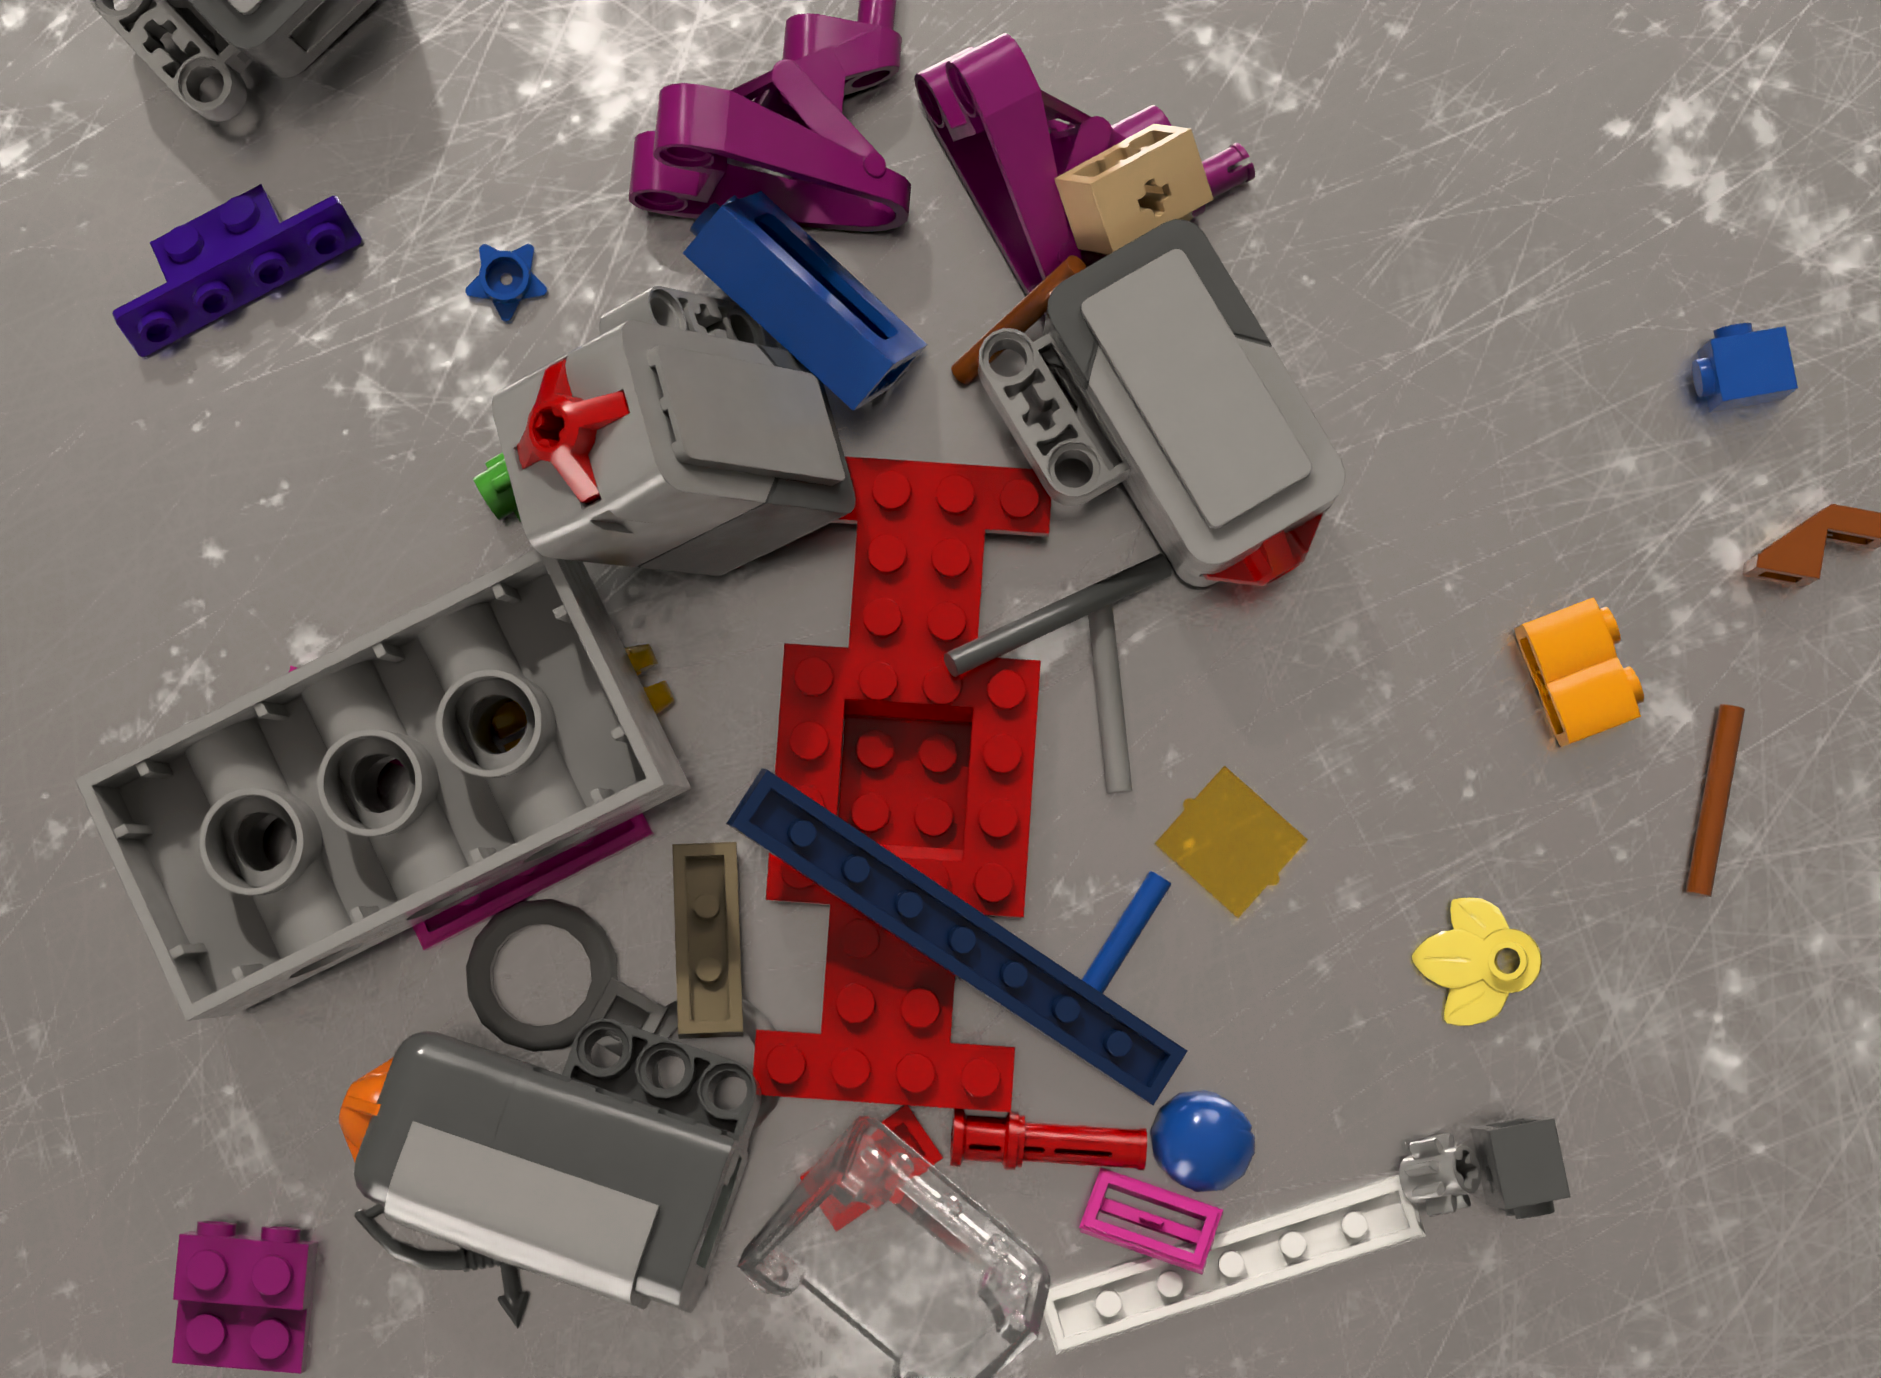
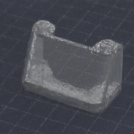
M859 1116L842 1132L746 1246L737 1265L746 1274L750 1283L765 1294H773L780 1297L789 1296L802 1284L895 1361L891 1378H994L1038 1338L1051 1285L1046 1265L1031 1247L888 1127L869 1116Z

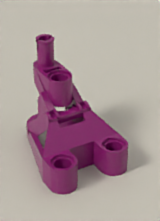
M859 0L857 21L812 13L797 14L789 17L786 20L782 60L778 61L771 71L732 90L690 83L664 86L659 92L656 130L639 133L635 137L629 202L642 210L697 219L714 202L721 207L734 195L740 199L762 191L800 227L868 232L885 231L900 227L906 223L909 216L911 183L906 177L887 168L884 158L842 114L844 95L882 83L899 71L902 37L898 32L894 31L896 0ZM727 158L785 174L793 179L727 164Z
M1006 33L977 47H969L916 73L914 76L917 94L939 141L1026 295L1070 255L1082 259L1083 250L1077 248L1054 178L1153 124L1172 126L1163 111L1155 105H1151L1111 125L1103 117H1091L1042 91L1021 48ZM1059 118L1061 120L1069 122L1070 124H1066L1055 119ZM1236 142L1230 145L1229 148L1202 161L1213 198L1255 178V169L1252 162L1245 166L1239 165L1229 171L1227 170L1228 167L1250 157L1240 143ZM1206 205L1192 211V219L1202 215L1205 212Z

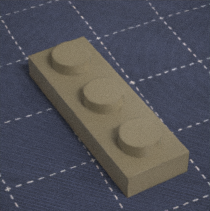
M737 842L672 844L678 1038L742 1037L743 1011Z

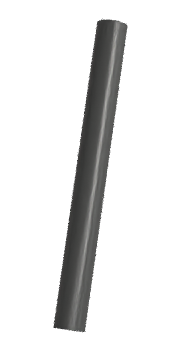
M1159 553L945 653V665L951 675L957 677L1170 577L1172 574L1170 563L1163 554Z

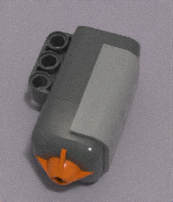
M600 1018L592 1020L579 1030L562 1075L438 1032L422 1031L406 1038L395 1052L393 1058L351 1084L340 1109L339 1124L355 1162L353 1174L356 1186L364 1197L385 1207L384 1215L386 1220L522 1270L643 1310L653 1300L691 1314L701 1296L749 1155L747 1152L748 1141L761 1106L762 1092L760 1084L748 1068L737 1061L613 1019ZM609 1035L621 1038L623 1052L619 1061L613 1066L606 1068L594 1066L591 1059L594 1044L602 1037ZM668 1056L679 1057L683 1060L685 1066L684 1076L680 1083L668 1089L656 1087L652 1080V1072L656 1063ZM728 1077H738L744 1080L747 1086V1093L741 1105L731 1110H724L715 1106L713 1093L721 1080Z

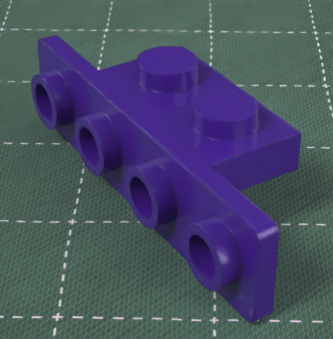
M262 184L151 241L150 245L167 282L120 306L113 311L112 315L137 354L145 357L359 245L362 238L337 196H331L281 222L270 197Z

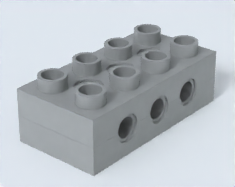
M535 549L75 779L76 785L185 1021L235 1015L691 789L584 563L581 561L548 558L541 555ZM516 701L525 711L527 720L525 734L515 747L502 753L493 742L491 723L494 715L503 705ZM397 759L408 772L409 785L407 793L401 802L391 810H388L378 797L377 779L383 767L390 761ZM279 817L290 828L292 842L290 850L283 861L274 867L264 854L263 836L269 824Z

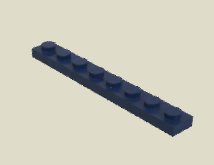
M761 769L727 821V825L1143 1101L1151 1105L1155 1104L1187 1053L1186 1049L769 770Z

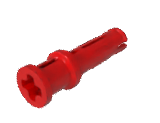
M953 1109L950 1166L960 1167L963 1161L1002 1163L1005 1170H1015L1016 1167H1022L1023 1161L1079 1166L1136 1168L1137 1170L1144 1171L1147 1156V1129L1025 1122V1116L1019 1115L1018 1112H1008L1004 1118L966 1115L964 1109Z

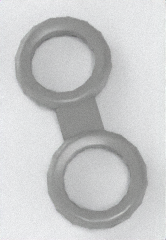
M553 899L521 901L494 915L474 940L466 964L468 998L480 1022L506 1044L532 1052L564 1049L573 1044L576 1035L584 1025L600 1018L613 1019L666 1038H670L678 1029L677 1000L664 1006L618 981L616 953L602 926L579 907ZM552 925L567 930L581 942L590 960L592 981L585 1001L572 1016L554 1025L534 1026L517 1020L502 1007L494 991L492 969L498 951L513 934L529 926ZM742 999L743 1031L749 1035L755 1046L756 1029L775 1031L770 1019L747 1000ZM609 1035L602 1037L596 1042L618 1056H622L623 1044L621 1038ZM658 1061L653 1068L652 1080L656 1087L664 1089L660 1077V1061ZM762 1095L761 1106L752 1131L757 1129L777 1106L780 1096Z

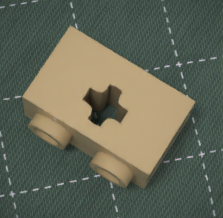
M1153 124L1054 178L1077 248L1103 253L1106 256L1165 222L1174 219L1190 221L1193 218L1192 211L1214 200L1191 128Z

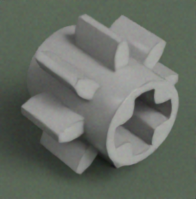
M1450 1132L1411 1142L1409 1147L1412 1155L1402 1160L1399 1169L1401 1188L1407 1199L1414 1204L1426 1203V1212L1429 1217L1454 1213L1456 1209L1470 1207L1471 1202L1468 1194L1475 1193L1481 1181L1480 1165L1472 1149L1466 1145L1454 1147L1453 1134Z

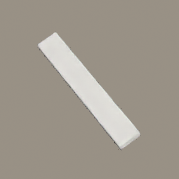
M1399 1175L1216 1233L1212 1249L1209 1251L1206 1260L1207 1263L1203 1275L1146 1255L1037 1290V1294L1056 1355L1410 1242L1425 1237L1426 1234L1416 1204L1407 1199L1401 1188ZM1190 1243L1174 1246L1194 1253L1196 1245Z

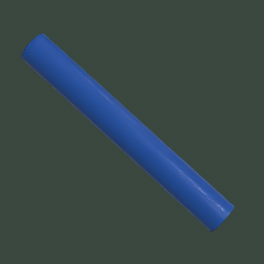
M1149 871L1082 978L1084 982L1102 994L1104 993L1170 888L1171 883Z

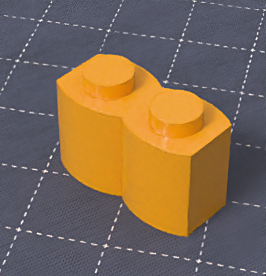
M1594 597L1514 628L1521 653L1537 686L1546 717L1560 747L1641 717L1638 704L1644 702L1641 683L1632 667H1622L1614 644L1621 641L1617 622L1608 607L1599 608Z

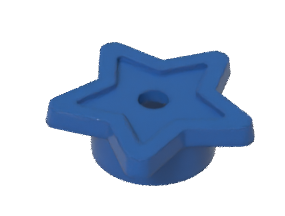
M487 244L481 245L479 248L481 260L479 275L465 289L466 294L470 297L492 300L503 321H510L522 300L543 297L547 293V287L531 272L534 256V247L531 244H526L512 252L499 251ZM505 274H509L513 278L509 285L501 283V278Z

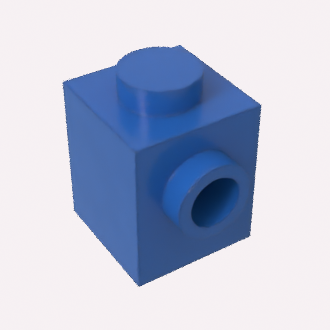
M1739 323L1713 331L1715 339H1710L1697 351L1699 359L1693 360L1692 375L1696 392L1699 397L1706 396L1709 413L1784 400L1798 389L1786 326L1753 332L1751 323Z

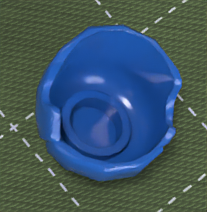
M1206 1090L1176 1095L1159 1109L1150 1130L1153 1155L1158 1166L1172 1180L1186 1188L1192 1189L1194 1192L1222 1191L1244 1176L1255 1154V1136L1251 1132L1252 1125L1243 1112L1219 1094Z

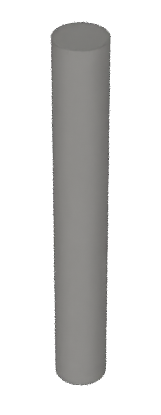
M1110 604L1088 615L1107 794L1132 791L1113 605Z

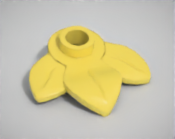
M1480 898L1453 899L1450 914L1454 930L1443 931L1427 938L1412 954V961L1425 977L1442 987L1450 988L1444 1010V1020L1446 1023L1457 1026H1470L1487 1022L1498 1016L1506 1004L1510 993L1520 992L1530 987L1541 972L1542 954L1538 944L1530 935L1521 930L1510 929L1501 910L1491 902ZM1506 948L1515 950L1520 957L1518 969L1510 974L1503 972L1497 964L1499 953Z

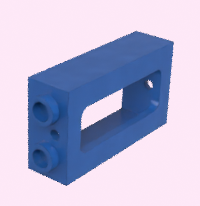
M762 191L740 199L734 195L721 207L714 202L692 224L690 232L696 237L683 254L851 410L858 409L888 391L928 345Z

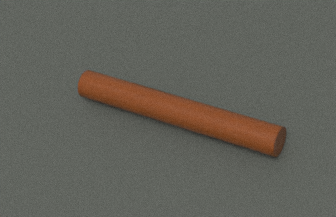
M1074 255L1066 258L952 365L951 369L955 378L964 384H969L978 376L979 349L984 339L992 332L1002 328H1012L1023 333L1026 332L1046 313L1048 299L1053 289L1062 281L1087 268L1085 263ZM1006 349L994 353L989 360V364H991Z
M1720 704L1686 887V892L1706 897L1712 896L1745 709L1742 707Z

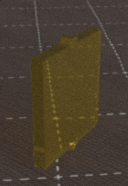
M1224 765L1195 799L1187 798L1184 800V811L1154 845L1238 919L1267 885L1274 886L1279 883L1278 873L1308 839Z

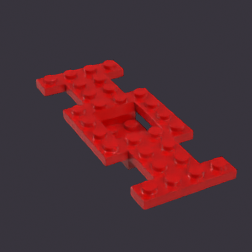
M845 456L855 492V508L851 513L832 521V523L857 524L849 647L784 643L775 775L836 816L838 815L839 818L984 915L1024 918L1041 661L995 658L954 677L945 665L944 654L978 638L985 533L1049 537L1051 497L1045 491L1033 469ZM769 853L766 888L767 901L830 905L821 1034L756 1029L753 1076L760 1084L762 1095L1011 1112L1015 1047L950 1043L955 975Z

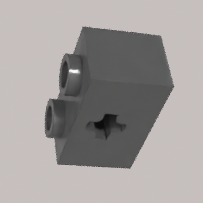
M1529 1116L1471 1128L1476 1157L1481 1170V1181L1486 1204L1504 1209L1506 1216L1515 1215L1516 1219H1524L1554 1213V1200L1571 1197L1555 1118Z

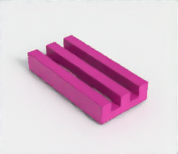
M1100 1168L1079 1229L1081 1233L1203 1275L1209 1251L1212 1249L1217 1228L1220 1226L1223 1217V1209ZM1108 1188L1205 1221L1202 1231L1107 1199L1105 1195ZM1099 1212L1196 1245L1194 1253L1097 1220Z

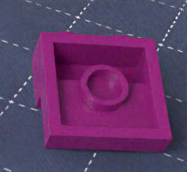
M197 1221L196 1232L189 1231L179 1234L173 1300H178L172 1363L297 1374L305 1372L318 1242L300 1240L301 1229L281 1226H262L261 1237L236 1235V1223L220 1221Z

